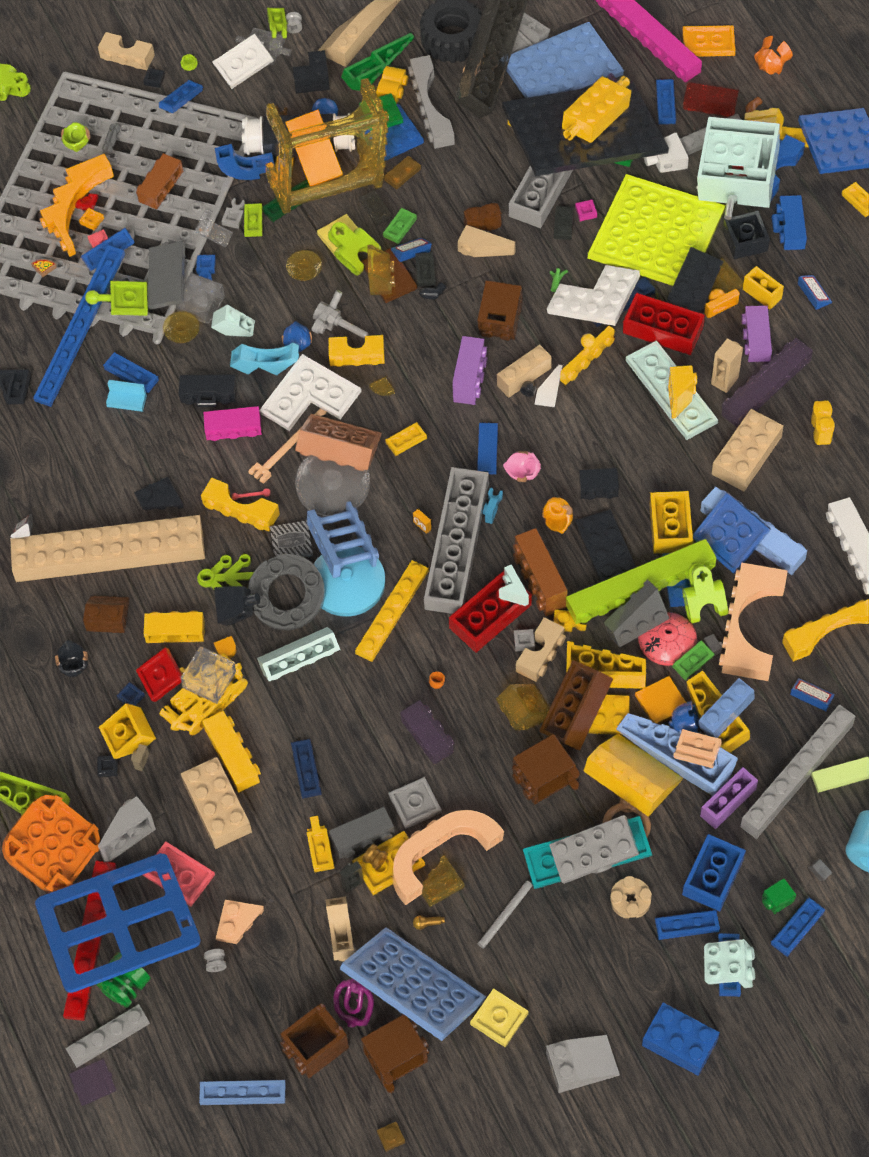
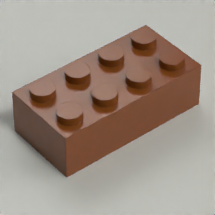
M535 528L515 536V544H513L515 553L513 557L516 564H520L522 568L521 574L524 580L527 579L529 582L530 593L537 598L536 604L540 611L543 610L545 616L554 614L555 610L567 609L566 597L568 590L537 529Z

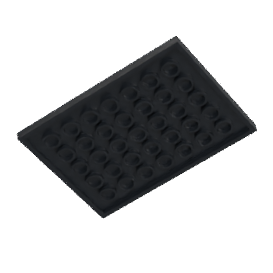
M633 80L626 87L631 90L629 107L592 143L578 136L568 140L563 135L565 130L562 129L564 111L589 88L502 102L505 115L535 176L667 154L669 147Z

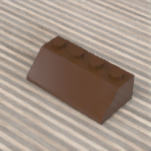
M573 660L539 732L547 736L554 734L558 741L580 751L613 678Z

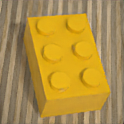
M689 491L650 493L649 505L653 554L671 553L692 545L693 535Z

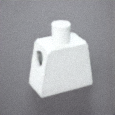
M677 133L664 138L669 147L667 154L644 157L646 166L656 164L661 173L688 168L689 157Z

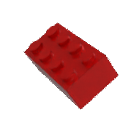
M636 293L623 321V333L651 343L657 341L661 346L692 355L704 327L705 315Z
M504 571L449 617V629L475 653L532 605V594L528 590L526 592L529 595V603L526 606L499 598V589L506 586L503 580Z

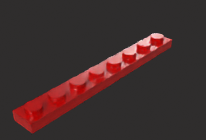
M95 861L92 878L115 870L116 863ZM98 892L88 894L82 926L103 919L107 915ZM102 936L78 944L74 961V969L77 974L96 968ZM92 986L73 993L68 992L63 1014L64 1019L85 1021Z

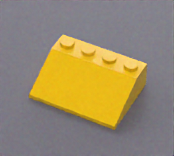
M619 733L599 745L587 758L584 768L585 773L648 817L683 779V777Z

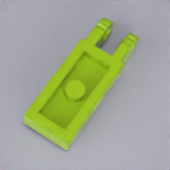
M267 8L272 38H276L277 32L280 31L282 38H287V22L284 8Z

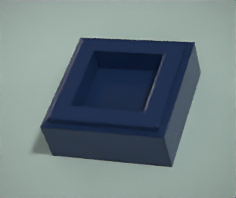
M129 682L117 695V699L124 704L136 706L145 694Z

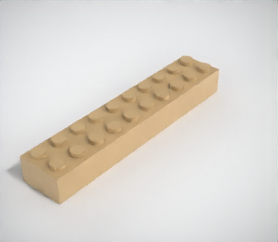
M200 515L32 535L23 538H10L12 572L16 582L205 559Z

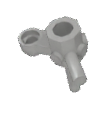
M336 290L330 305L323 301L319 303L313 314V319L316 320L312 327L313 332L323 334L326 329L332 331L334 326L339 325L362 338L368 336V332L345 321L340 316L341 311L337 309V305L343 294L341 291Z

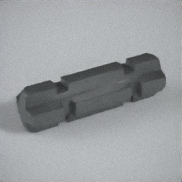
M112 123L109 127L105 144L102 147L104 154L110 155L112 153L117 134L120 130L118 124Z

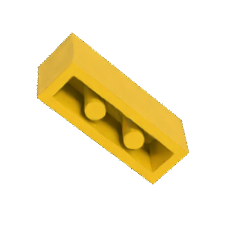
M172 611L170 613L151 612L150 614H145L144 637L146 643L204 642L205 620L203 612L190 611L188 613Z

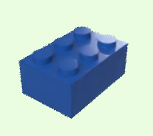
M708 834L684 884L682 895L720 912L744 861L746 850Z
M662 1003L643 1038L642 1046L699 1076L718 1041L720 1032Z

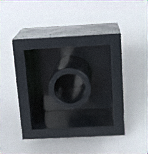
M759 211L735 216L730 220L724 219L723 234L734 260L768 252L770 238Z

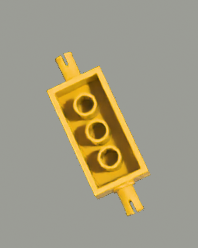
M622 76L615 83L608 78L600 77L564 111L562 129L565 130L563 132L564 137L572 140L575 136H578L592 143L629 107L631 90L626 88L630 84L629 79Z

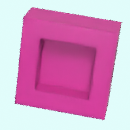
M593 200L575 203L580 221L597 218V211Z

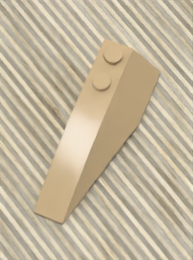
M374 0L339 26L318 51L325 50L326 58L346 67L400 0Z

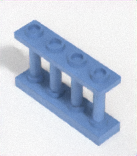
M350 501L346 502L345 512L325 517L317 516L315 510L307 511L308 528L333 578L340 577L341 568L344 565L368 559L372 567L376 566L377 559L379 558L378 550L373 547L371 536L366 534L364 522L359 520L356 507L352 506ZM348 519L351 524L350 526L330 531L323 528L325 524ZM355 532L358 538L335 545L329 540L330 538ZM362 546L364 553L344 558L337 557L336 555L338 551Z

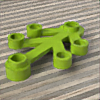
M247 554L241 555L232 567L231 557L228 555L222 556L220 561L211 570L203 569L197 576L199 585L213 589L215 587H222L218 582H226L229 586H242L237 581L250 580L254 572H237L242 567L250 566V556ZM231 567L224 574H218L223 568Z

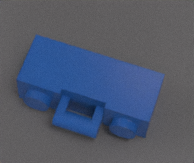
M801 195L780 196L779 204H776V214L772 215L773 232L779 233V241L783 243L784 250L805 249L807 236Z

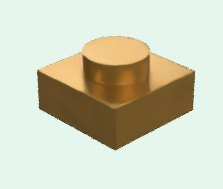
M397 1122L377 1130V1134L386 1152L405 1143Z

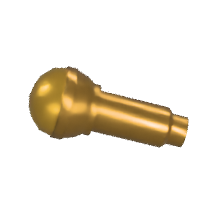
M417 916L413 920V925L418 930H422L427 926L445 923L444 917L440 916L429 918Z

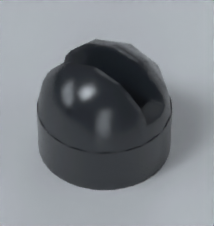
M532 381L524 382L520 391L527 397H533L536 392V385Z

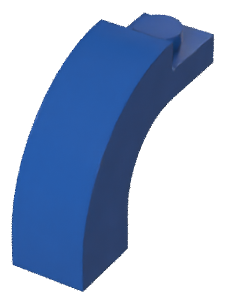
M232 144L215 148L219 168L223 173L235 179H260V174L275 170L272 152L255 157H242L235 153Z

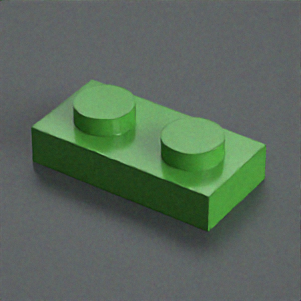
M401 208L383 232V237L399 244L417 220V215Z
M701 640L677 660L672 667L686 681L713 658L715 654Z

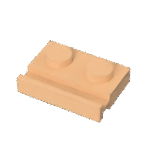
M682 729L676 751L674 752V758L713 768L722 741L715 737Z

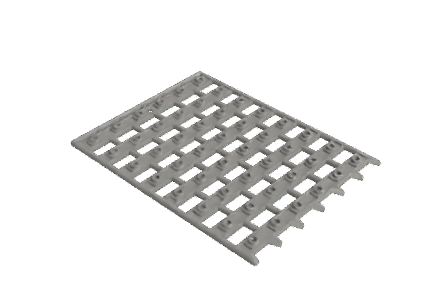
M63 72L0 196V232L17 236L13 246L0 243V263H4L0 270V294L20 299L19 307L23 311L28 309L32 303L52 307V315L55 319H59L66 311L76 312L83 297L82 295L72 293L76 282L89 285L97 268L90 272L81 257L78 263L53 257L52 255L56 247H61L59 243L61 241L60 238H56L54 232L49 234L47 228H43L40 222L33 221L37 211L54 205L52 198L55 196L47 194L50 184L59 186L67 184L65 180L67 168L59 167L63 158L67 157L85 162L104 154L102 147L105 144L104 142L112 123L118 124L120 128L116 140L134 145L130 154L112 150L110 155L105 154L112 169L120 170L121 173L117 181L112 179L105 180L88 192L108 198L104 208L95 206L93 209L103 214L104 219L96 230H93L92 234L101 231L102 227L118 231L126 228L132 239H134L135 235L161 241L160 245L183 241L185 248L194 250L190 260L185 259L184 262L185 289L197 263V255L201 254L234 180L230 176L225 178L201 172L205 162L218 165L215 148L220 146L213 145L217 136L242 141V132H244L242 123L225 119L226 117L240 121L245 117L249 119L258 118L190 101L182 106L186 107V109L180 108L176 112L171 113L159 108V102L167 97L165 95ZM67 79L90 84L91 86L67 81ZM98 87H103V88H107V89H111V90L123 92V94L117 93V92H113V91H109V90L100 89V88H98ZM132 94V95H136V96H140V97L152 99V100H155V101H150V100H146V99H142V98H138V97H133V96H129V95ZM58 97L82 103L78 112L54 106ZM89 105L114 110L110 120L85 113ZM193 110H198V111H202V112H206V113H211V114H215V115H219V116L216 117V116H212V115H208V114L196 112V111H193ZM121 112L146 118L142 127L117 122ZM153 120L178 126L174 135L149 129ZM77 122L86 126L90 134L101 136V139L97 146L87 144L78 152H75L64 146L61 137L42 133L41 130L45 123L67 128L71 123ZM185 128L210 134L207 143L181 136ZM242 143L239 151L234 150L236 154L242 157L245 155L244 143ZM141 146L166 152V155L171 157L175 154L198 160L194 170L183 167V173L175 183L176 185L186 187L182 197L168 194L159 208L156 209L174 214L170 224L144 218L147 209L152 207L138 201L136 193L138 186L124 183L128 173L146 177L147 173L154 167L156 160L136 156ZM32 149L57 155L52 165L27 159ZM18 176L44 182L40 191L14 185ZM197 189L219 196L215 205L189 199L192 190ZM115 200L141 206L137 216L111 210ZM5 202L30 208L26 219L1 213ZM75 208L71 219L79 221L86 210ZM181 216L207 222L203 232L176 225ZM69 230V236L74 244L75 251L83 252V255L93 249L88 241V234ZM24 238L50 244L45 254L20 248ZM131 245L124 250L125 256L113 281L147 282L148 300V272L144 280L118 273L122 263L149 269V250ZM39 259H47L56 263L57 268L47 275L69 280L65 291L39 285L42 276L32 267L31 263ZM10 266L36 272L32 282L6 276ZM102 301L90 328L99 320L120 325L119 333L123 337L129 334L132 329L152 333L153 342L160 344L178 304L170 305L165 316L148 313L147 316L111 315V303Z

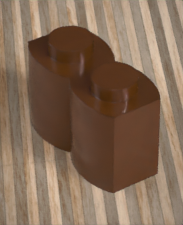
M490 203L482 207L466 209L464 211V225L483 231L500 228L501 211L497 203Z

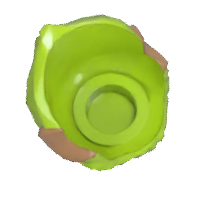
M73 122L67 128L62 129V143L65 147L75 152H78L87 145L90 140L88 128L80 123Z

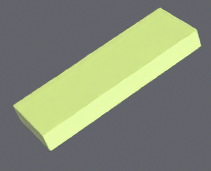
M869 757L812 772L811 776L817 792L869 779Z

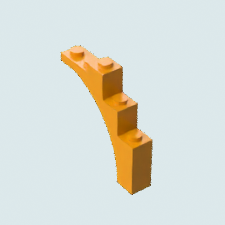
M105 154L66 169L67 177H65L67 184L53 190L55 197L52 200L54 205L40 210L42 218H39L42 227L47 228L49 234L54 232L55 237L60 238V246L63 251H67L69 257L76 254L74 244L69 236V224L76 208L75 203L95 186L114 177L112 167Z

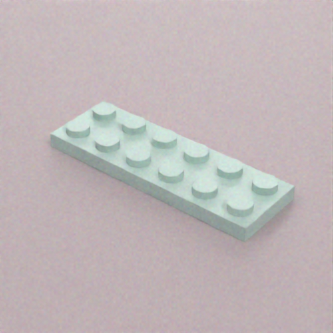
M657 341L626 356V362L686 440L718 424V419L697 392L693 394L692 402L676 418L672 419L668 381L670 367L677 366Z

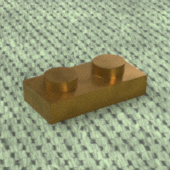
M407 156L384 175V181L397 190L421 170V165L410 156Z

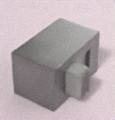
M714 634L704 638V644L715 655L721 653L723 644L717 641Z
M821 859L815 860L808 867L820 881L826 880L832 873Z

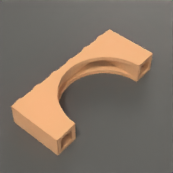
M741 563L740 570L736 569L735 581H738V585L733 586L731 597L735 598V601L730 603L728 613L732 615L731 620L727 619L725 631H729L728 637L724 636L722 648H725L726 651L725 654H721L719 665L723 666L722 673L763 681L769 680L773 655L757 650L746 641L740 631L738 618L743 609L756 599L766 596H783L787 570Z

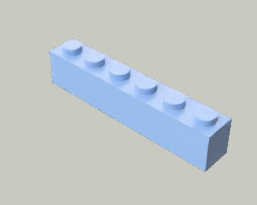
M715 487L702 501L701 512L708 516L726 494V491ZM751 511L771 528L755 550L792 575L805 561L807 550L802 544L794 542L786 533L780 532L773 524L764 521L756 512Z

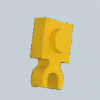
M555 610L554 622L565 627L564 631L572 632L573 627L580 631L586 630V625L575 624L569 611Z

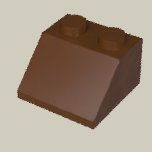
M90 596L85 604L83 618L86 631L125 633L129 597Z

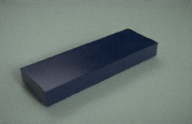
M311 740L291 742L302 799L322 795Z

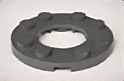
M280 554L265 560L254 571L248 586L251 594L258 593L260 596V604L253 605V612L260 621L277 630H294L307 625L318 615L325 599V585L319 570L309 560L295 554ZM286 574L295 575L301 579L306 591L302 603L288 611L279 610L274 607L268 596L269 587L273 580Z

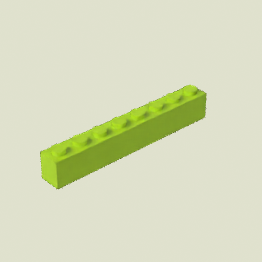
M704 539L566 597V607L575 624L586 623L595 616H602L614 608L623 607L631 599L630 596L634 592L637 593L644 586L643 583L647 579L660 591L662 588L674 586L679 581L689 579L688 570L694 563H702L709 570H712L716 566V556L707 540Z

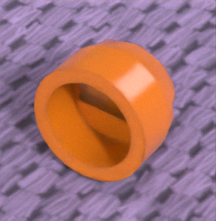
M441 672L430 674L429 684L432 688L440 689L444 685V674Z

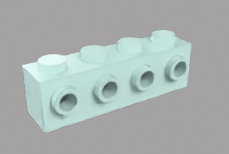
M326 627L257 658L263 675L268 681H271L289 672H294L302 666L312 664L322 657L332 655L340 650L333 631Z

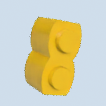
M386 66L377 87V97L391 93L396 103L399 99H402L403 87L408 84L406 70Z
M829 401L814 402L811 423L814 427L813 437L817 445L831 444L834 421L831 418L832 406Z

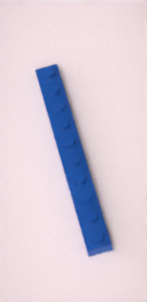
M107 246L33 398L35 402L52 406L102 301H98V303L91 305L86 302L85 295L90 290H95L98 294L107 293L110 281H113L125 256L124 250Z

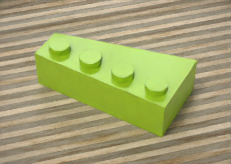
M0 772V801L20 814H23L30 803L36 798L44 795H57L63 798L62 801L67 805L70 803L71 799L64 792Z

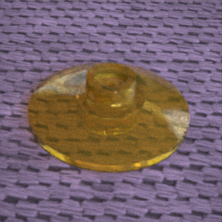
M298 251L288 258L286 263L287 272L296 280H311L320 273L322 261L312 251Z
M175 312L164 321L163 331L165 336L172 342L186 343L197 336L199 322L191 313Z

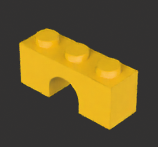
M383 335L365 336L364 345L357 349L348 346L347 337L329 338L330 366L385 364Z

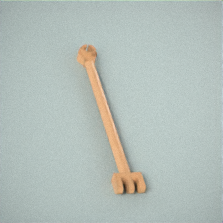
M320 408L314 415L322 417L326 411ZM300 429L263 466L256 463L249 470V474L254 475L256 479L260 478L261 483H265L271 477V472L268 470L297 442Z

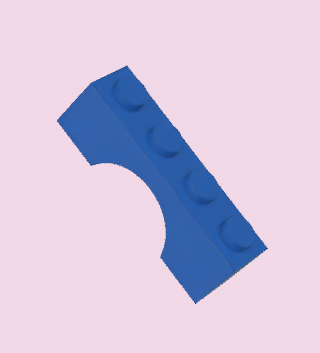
M788 135L783 140H780L776 170L784 166H796L804 153L805 143ZM776 174L771 201L779 190L780 179Z

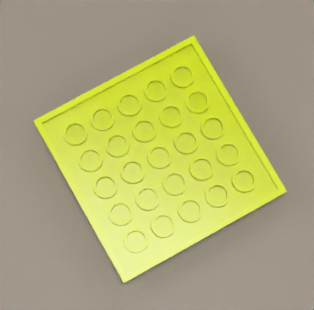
M626 174L591 246L588 259L610 266L638 270L641 276L673 286L690 247L706 253L726 205L701 201L697 196Z

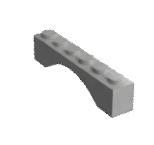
M430 55L410 59L408 74L409 77H413V80H411L413 90H417V93H415L417 103H421V106H419L421 116H425L423 121L425 129L429 130L427 133L429 142L433 143L434 149L455 145L454 132L450 120L442 116L434 108L428 97L430 85L434 80V67Z

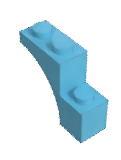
M291 343L276 349H259L241 344L231 353L230 367L246 374H250L259 367L274 375H278L297 362L299 358V345Z

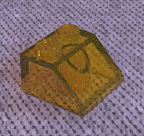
M367 245L370 295L392 294V287H395V276H391V272H395L394 261L390 260L389 253L373 245Z
M510 684L496 698L501 711L505 713L510 721V725L515 730H528L545 720L550 709L535 684Z

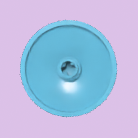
M354 547L338 551L336 555L337 557L344 558L364 553V550L361 547ZM322 555L314 562L325 585V599L322 609L328 613L337 616L359 615L374 607L383 595L385 572L379 559H377L375 567L371 566L368 559L344 565L341 568L340 577L336 578L332 577Z

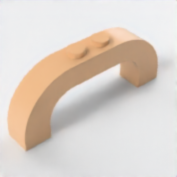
M471 810L451 812L438 820L431 821L422 831L414 832L410 839L399 848L395 856L393 885L397 895L407 905L422 894L423 885L412 871L413 864L451 837L460 834L470 835L476 838L487 851L503 840V829L489 816Z

